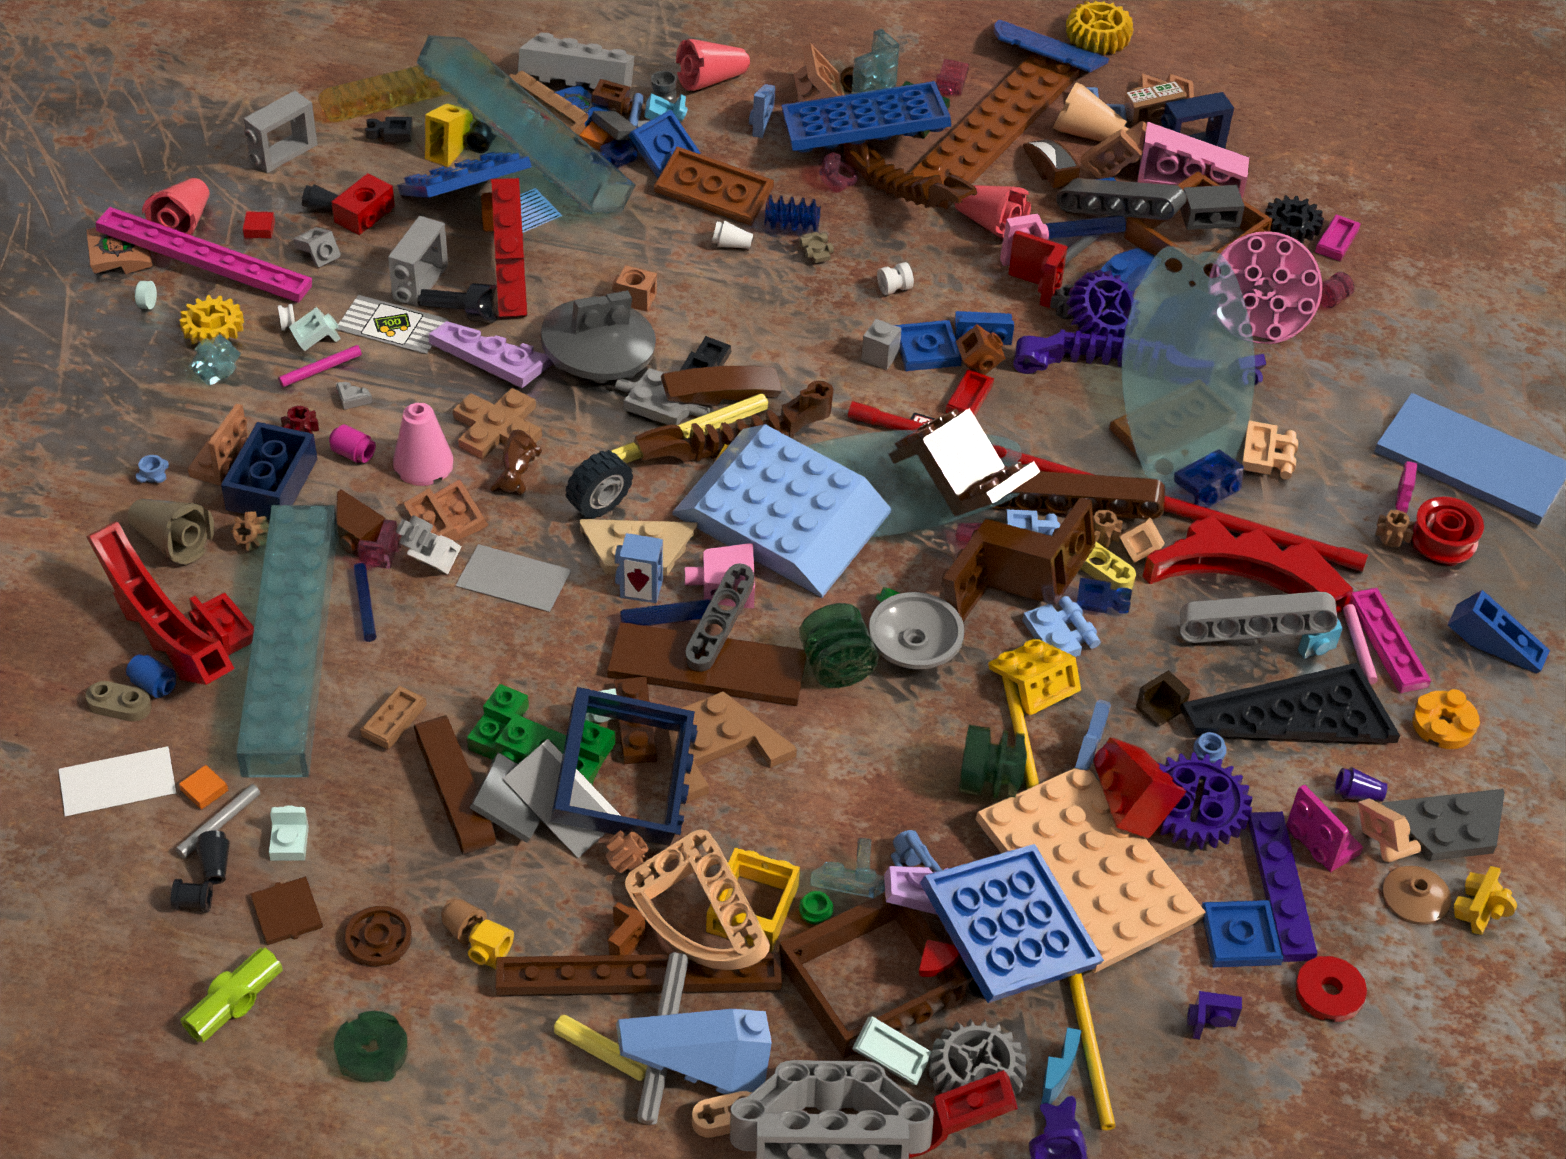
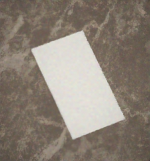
M168 747L59 769L65 816L176 793Z

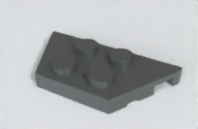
M1503 789L1382 802V805L1406 817L1410 826L1409 841L1417 840L1421 846V853L1429 861L1493 854L1498 842L1505 792Z

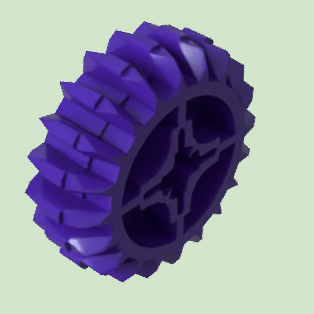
M1100 269L1093 273H1086L1074 283L1073 288L1068 293L1070 298L1066 304L1071 308L1068 310L1067 315L1074 317L1071 325L1077 324L1080 328L1079 331L1085 334H1091L1092 332L1103 336L1113 334V337L1120 338L1131 335L1139 323L1137 317L1141 313L1136 308L1140 301L1133 298L1136 291L1128 289L1129 282H1121V275L1113 277L1111 270L1103 273Z

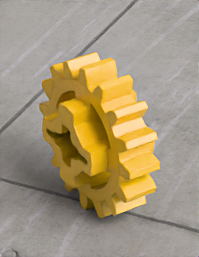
M208 295L205 301L197 298L195 299V305L187 304V311H181L182 319H179L181 331H183L185 339H191V344L193 345L199 341L202 347H206L208 343H212L213 347H217L218 342L221 341L224 344H229V337L237 339V332L243 331V312L240 310L239 304L233 305L231 298L223 301L220 295L216 299H212Z

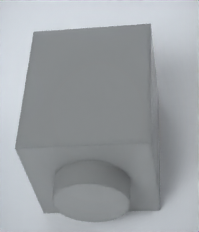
M875 319L863 335L861 361L888 370L899 354L902 328Z

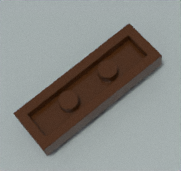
M646 677L614 680V688L617 695L650 702ZM618 719L624 765L657 762L653 727Z

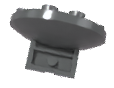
M628 290L606 294V296L576 299L563 303L546 316L541 329L542 348L556 368L582 378L592 379L596 383H606L608 380L634 377L636 373L644 369L651 361L655 351L656 337L649 321L638 311L631 308L632 297Z

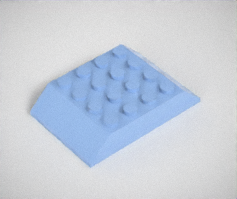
M766 424L743 429L673 510V515L685 522H698L697 529L728 546L753 543V557L756 562L821 598L824 597L891 513L890 506L865 477Z

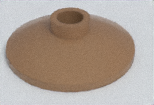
M1403 866L1393 870L1384 881L1382 894L1387 907L1397 917L1406 922L1418 925L1433 924L1444 918L1449 911L1451 893L1447 884L1436 873L1426 868Z

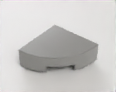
M350 382L336 383V390L344 410L372 403V395L366 388L352 386Z

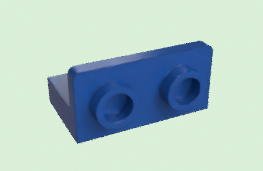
M972 311L955 312L956 341L978 324L990 334L992 332L997 334L1002 340L1003 345H1012L1014 331L1012 314Z

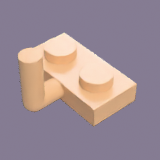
M1370 798L1358 802L1362 833L1379 841L1383 861L1390 863L1421 852V846L1417 840L1409 842L1410 826L1405 816Z

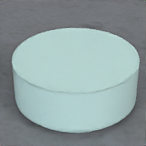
M139 281L135 288L136 305L140 309H153L157 298L156 286L153 281Z

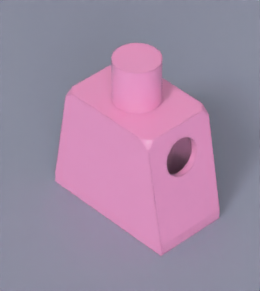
M753 543L706 549L703 551V567H685V586L703 585L704 601L710 603L726 571L732 565L746 564L754 572ZM744 576L735 579V588L733 590L736 592L740 581L745 580ZM755 581L754 587L743 608H754ZM723 599L718 603V605L736 606L735 602L731 599Z

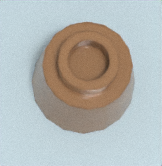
M462 899L449 901L441 911L442 924L462 944L470 943L469 936L473 927L487 919L485 911Z

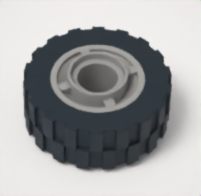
M609 450L606 452L600 451L584 460L573 471L565 489L566 498L584 517H590L591 519L598 516L601 517L613 510L616 505H619L624 496L627 495L632 485L633 471L617 454Z

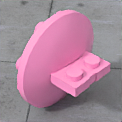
M1255 232L1233 241L1217 257L1208 280L1209 303L1220 325L1238 339L1256 343L1275 344L1297 335L1310 323L1316 314L1322 296V277L1313 255L1296 239L1277 232ZM1251 336H1257V337L1266 338V339H1269V340H1272V341L1259 342V341H1252V340L1245 339V338H1249V337H1251Z

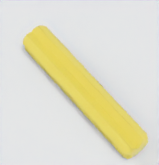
M561 1015L555 1022L554 1033L636 1080H644L647 1065L621 1056L619 1044L567 1015Z

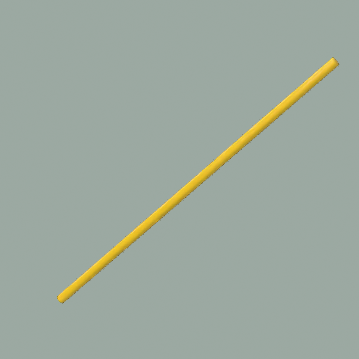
M1002 676L1026 788L1030 789L1038 785L1039 781L1017 683ZM1082 973L1068 977L1079 1030H1081V1039L1102 1130L1107 1131L1114 1129L1116 1125Z

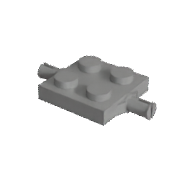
M651 368L635 383L621 378L617 380L615 389L629 393L624 399V410L667 425H679L682 419L689 415L700 417L710 413V408L698 404L667 401L661 381L663 372Z

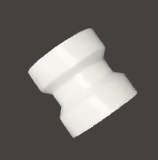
M907 262L896 264L895 268L887 266L879 268L877 271L878 284L884 295L895 293L897 289L904 291L913 288V273Z

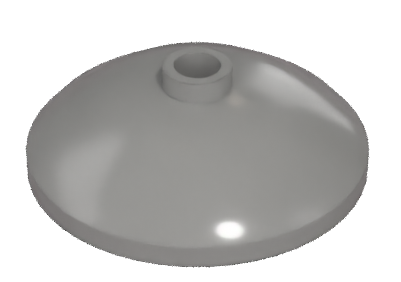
M906 592L885 599L875 608L869 622V637L876 651L891 663L910 669H929L943 665L959 652L964 639V624L957 610L945 600L927 593Z

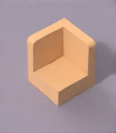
M1150 517L1125 530L1119 536L1134 563L1145 558L1153 551L1160 550L1165 544Z

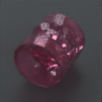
M1337 272L1329 277L1328 280L1323 281L1320 304L1326 308H1333L1341 300H1345L1353 295L1355 285L1351 277L1344 272Z

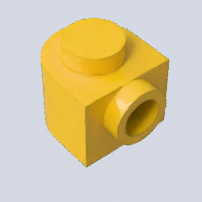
M485 919L481 924L477 923L469 936V942L471 943V948L468 950L469 958L479 965L485 964L496 969L497 957H506L514 939L513 930L488 919Z

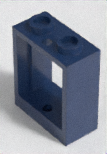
M1224 92L1167 102L1164 114L1161 116V127L1180 133L1183 122L1208 118L1205 132L1187 136L1225 149L1234 106Z

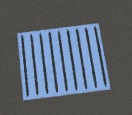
M536 188L520 194L522 232L562 216Z

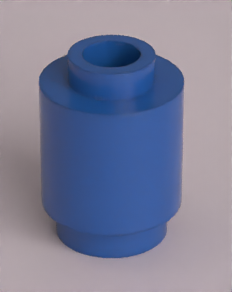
M136 655L127 665L126 675L130 678L131 683L155 698H161L170 694L176 685L175 671L150 655Z

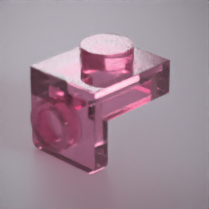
M944 58L940 74H937L936 85L939 91L945 95H962L969 71V64Z
M384 519L377 542L359 541L357 547L361 565L373 568H391L395 553H400L402 544L399 543L402 535L396 533L397 521Z

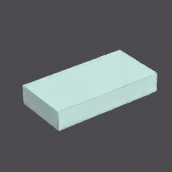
M873 1016L867 1018L852 1048L911 1085H917L931 1054V1051Z

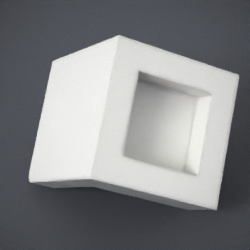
M436 535L437 537L431 549L423 546L419 553L409 548L407 552L409 556L448 574L461 546L447 537Z

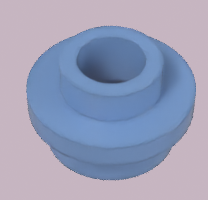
M1212 732L1202 734L1196 739L1193 746V752L1196 753L1199 760H1203L1204 756L1208 754L1210 762L1213 764L1218 759L1223 760L1227 750L1223 738Z

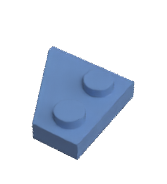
M765 84L754 94V105L749 116V125H753V137L763 138L774 109V85Z

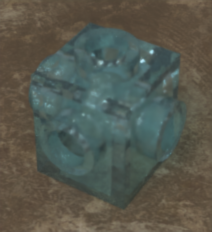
M218 334L210 340L208 338L203 339L195 348L197 354L188 367L206 384L211 386L222 378L229 377L237 368L235 362L241 353L230 341L221 334Z

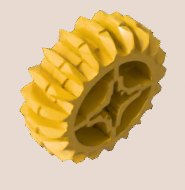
M1096 0L1093 3L1085 1L1083 5L1077 4L1076 8L1071 9L1066 20L1067 38L1070 39L1071 44H1076V47L1083 48L1084 50L1102 53L1103 55L1106 52L1115 54L1116 50L1122 51L1123 47L1128 46L1133 35L1132 17L1129 16L1128 11H1123L1122 6L1116 7L1114 3L1108 4L1105 1L1097 2Z

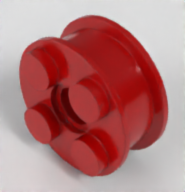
M1445 496L1434 497L1425 501L1419 507L1411 540L1415 549L1425 557L1439 563L1454 566L1469 560L1475 554L1478 540L1484 531V521L1480 513L1463 500Z

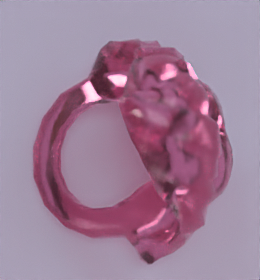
M832 152L823 158L819 175L824 184H827L832 191L838 193L842 192L846 186L855 185L858 175L851 166L840 161L841 156ZM839 166L846 168L852 174V177L847 178L838 174Z

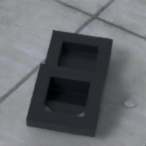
M705 336L696 353L691 351L680 371L723 366L732 352L731 345Z

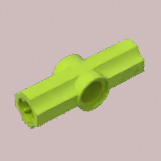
M259 948L232 973L225 971L212 981L208 989V995L180 1019L182 1026L198 1043H204L231 1017L240 1018L252 1008L256 995L283 971L281 963L267 948Z

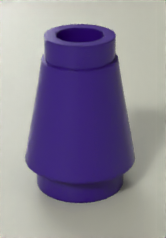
M1353 767L1349 769L1342 768L1336 778L1335 793L1340 794L1343 799L1366 800L1370 798L1374 801L1383 802L1387 793V783L1381 782Z

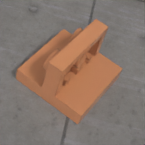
M811 43L804 46L802 50L806 66L801 67L794 74L799 102L845 95L840 73Z

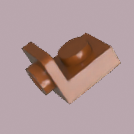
M617 902L613 906L615 927L610 932L607 940L609 955H631L646 938L645 917L636 908L627 907Z

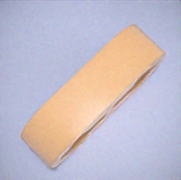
M739 1091L698 1102L692 1111V1127L694 1131L705 1138L729 1134L732 1104L738 1099L748 1097L752 1092ZM709 1113L711 1118H714V1123L708 1124L706 1119H703V1114Z

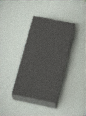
M593 111L591 120L616 140H631L628 135L637 127L616 111Z

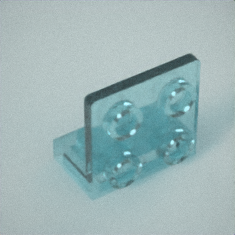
M882 28L873 32L872 52L854 59L852 94L896 86L900 45Z

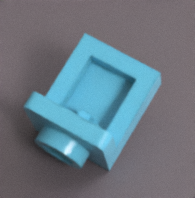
M651 93L646 102L645 117L653 120L663 113L672 110L677 119L682 122L688 110L685 107L686 96L681 94L676 103L673 104Z
M1339 619L1336 627L1330 632L1302 635L1298 651L1304 659L1314 655H1323L1337 647L1342 632Z

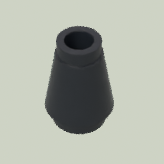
M313 184V186L306 185L302 197V206L307 207L308 211L333 212L332 201L339 195L316 184Z
M211 830L203 832L198 836V841L195 844L204 881H211L213 885L221 884L226 880L225 874L230 841L226 839V834L222 831Z

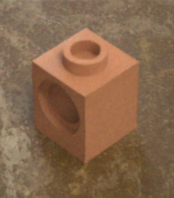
M625 265L620 276L616 275L612 290L614 292L628 290L632 297L631 308L648 312L657 295V273Z

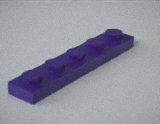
M1283 811L1252 812L1248 819V824L1266 900H1270L1283 955L1282 962L1308 961L1316 958L1317 949Z

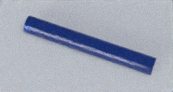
M357 563L354 565V574L363 636L365 641L372 642L376 640L377 636L367 569L364 563Z

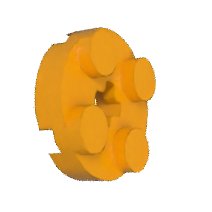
M1452 689L1449 692L1433 691L1420 696L1412 717L1413 727L1417 734L1427 742L1429 739L1438 742V747L1444 749H1458L1468 745L1480 724L1476 708L1466 700V695L1462 691ZM1441 716H1445L1450 718L1452 721L1451 723H1448L1446 720H1440L1439 718Z

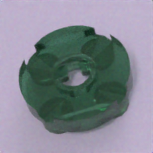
M366 1011L358 1014V1019L351 1021L349 1024L347 1020L341 1025L334 1039V1052L340 1072L361 1082H387L392 1080L397 1070L404 1064L409 1048L405 1029L399 1025L398 1020L385 1012ZM371 1041H377L379 1049L374 1052H366V1049L362 1048L363 1045L368 1046Z

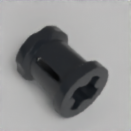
M182 879L174 880L170 897L172 910L178 911L181 907L199 908L202 912L206 913L210 911L213 899V884L211 881L196 884L183 883Z

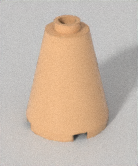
M1078 82L1072 88L1053 129L1059 132L1100 142L1120 129L1125 132L1129 130V128L1125 127L1127 122Z

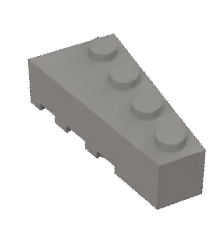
M539 33L519 49L518 72L524 71L528 75L540 76L539 81L550 83V80L563 79L566 85L570 86L589 83V88L595 89L600 79L630 87L632 85L635 56L626 54V51L621 49L607 50L602 49V46L598 44L585 45L578 43L576 39L564 38L562 40L554 38V35L550 33Z

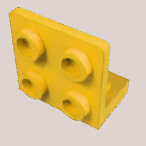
M1040 639L1028 640L1023 646L1013 651L1003 652L998 658L988 662L989 670L1018 684L1022 710L1030 716L1081 691L1076 657Z

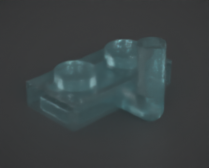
M868 838L858 839L855 870L844 868V864L839 862H826L823 866L811 872L810 886L875 898L885 891L884 876L878 875L876 870L870 869L872 840Z

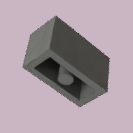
M1237 185L1185 187L1183 189L1186 194V202L1180 211L1187 230L1240 227L1245 206Z

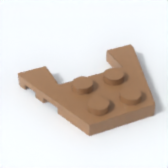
M720 692L681 708L695 711L693 725H697L698 730L696 741L694 744L690 743L688 752L693 754L694 758L690 774L685 773L684 784L689 785L686 803L709 794V785L699 771L698 766L752 744H755L770 768L796 758L797 749L793 744L725 692ZM667 730L671 755L674 758L678 732Z

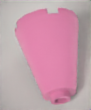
M414 403L404 409L393 458V467L395 472L397 471L400 475V479L415 486L434 484L433 480L440 477L443 480L453 469L451 449L433 409L425 403Z

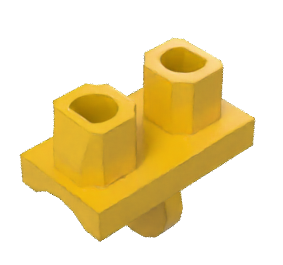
M1490 866L1486 875L1470 872L1466 879L1465 891L1467 895L1475 896V898L1458 896L1454 903L1455 918L1471 922L1472 933L1483 935L1491 917L1499 920L1501 917H1509L1517 909V903L1511 896V890L1503 889L1497 880L1501 873L1500 868Z

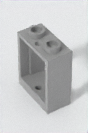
M297 91L285 95L244 118V135L249 149L248 158L254 166H258L266 173L318 145L312 102ZM290 121L292 135L269 147L267 133Z
M419 216L388 256L392 297L394 300L418 307L421 301H418L421 289H431L448 267L445 223Z

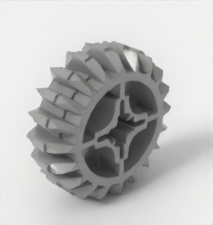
M970 1018L967 1021L966 1027L956 1022L953 1025L952 1031L945 1028L941 1034V1039L936 1038V1041H934L932 1052L929 1055V1076L931 1079H934V1091L945 1093L1004 1070L1010 1078L1014 1096L1015 1094L1019 1095L1027 1074L1025 1068L1026 1057L1025 1054H1021V1043L1012 1042V1032L1001 1034L1000 1024L996 1025L993 1029L989 1028L986 1019L981 1022L980 1026L975 1025ZM991 1054L996 1056L1000 1060V1062L994 1059ZM951 1066L955 1067V1071L958 1072V1073H960V1074L963 1076L964 1079H961V1078L953 1071V1069L951 1068Z

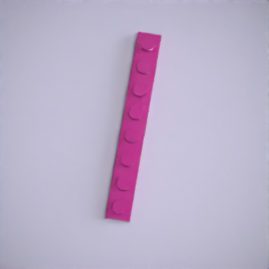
M109 207L95 222L96 231L298 303L312 287V278L112 207Z

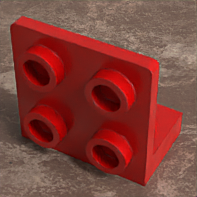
M1017 230L1013 234L1008 274L1038 284V293H1041L1039 305L1050 308L1051 298L1054 296L1055 289L1062 287L1068 246Z

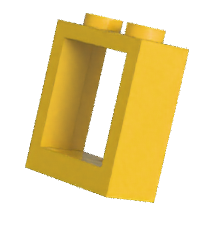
M734 848L728 864L737 880L740 876L784 890L772 920L756 916L769 940V952H772L799 887L800 867L784 860L778 861L761 856L751 850L745 851ZM730 888L721 892L718 901L728 900L733 889ZM710 904L707 911L706 932L729 939L712 904ZM746 913L737 914L732 919L731 926H738L743 923ZM750 935L744 937L750 946H755L754 940Z

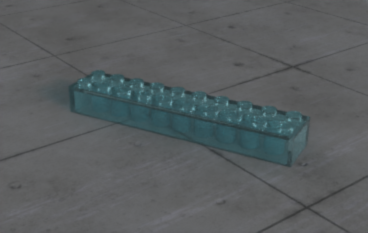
M428 35L416 61L424 69V73L427 76L437 80L444 91L453 94L460 105L469 108L477 120L486 123L491 128L493 134L508 142L510 149L519 152L522 156H529L531 166L540 170L546 180L556 184L564 196L572 198L578 204V208L588 214L596 212L609 214L610 212L623 211L636 186L630 179L465 38Z
M272 505L236 752L241 777H309L338 534L334 505Z

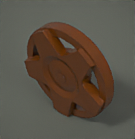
M389 906L366 908L357 913L346 927L345 941L347 950L353 959L360 964L370 966L394 964L406 953L411 944L412 931L410 922L402 912ZM373 916L370 923H360L362 920ZM390 916L396 918L402 924H391ZM351 938L360 942L356 949L351 942ZM403 942L401 946L397 949L396 944Z

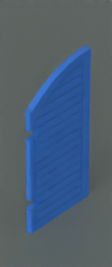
M998 20L994 25L993 31L998 40L1011 45H1019L1022 49L1062 63L1067 62L1071 66L1087 72H1092L1109 61L1107 57L1002 20Z

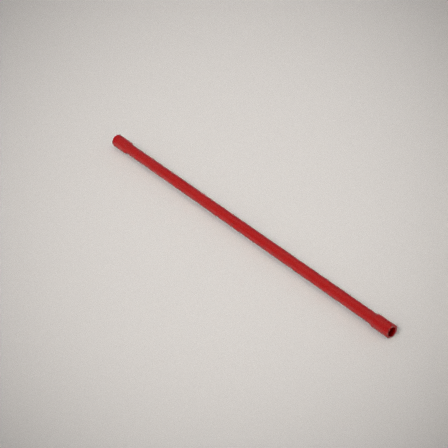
M852 401L848 411V418L871 425L883 426L910 435L918 431L917 428L924 424L883 412L878 408ZM991 444L1000 460L1009 465L1019 461L1022 465L1034 461L1039 471L1095 475ZM1165 496L1164 511L1196 521L1214 515L1227 530L1240 534L1249 533L1260 528L1276 545L1286 548L1291 545L1296 546L1307 540L1324 559L1361 572L1364 570L1368 554L1345 547H1336Z

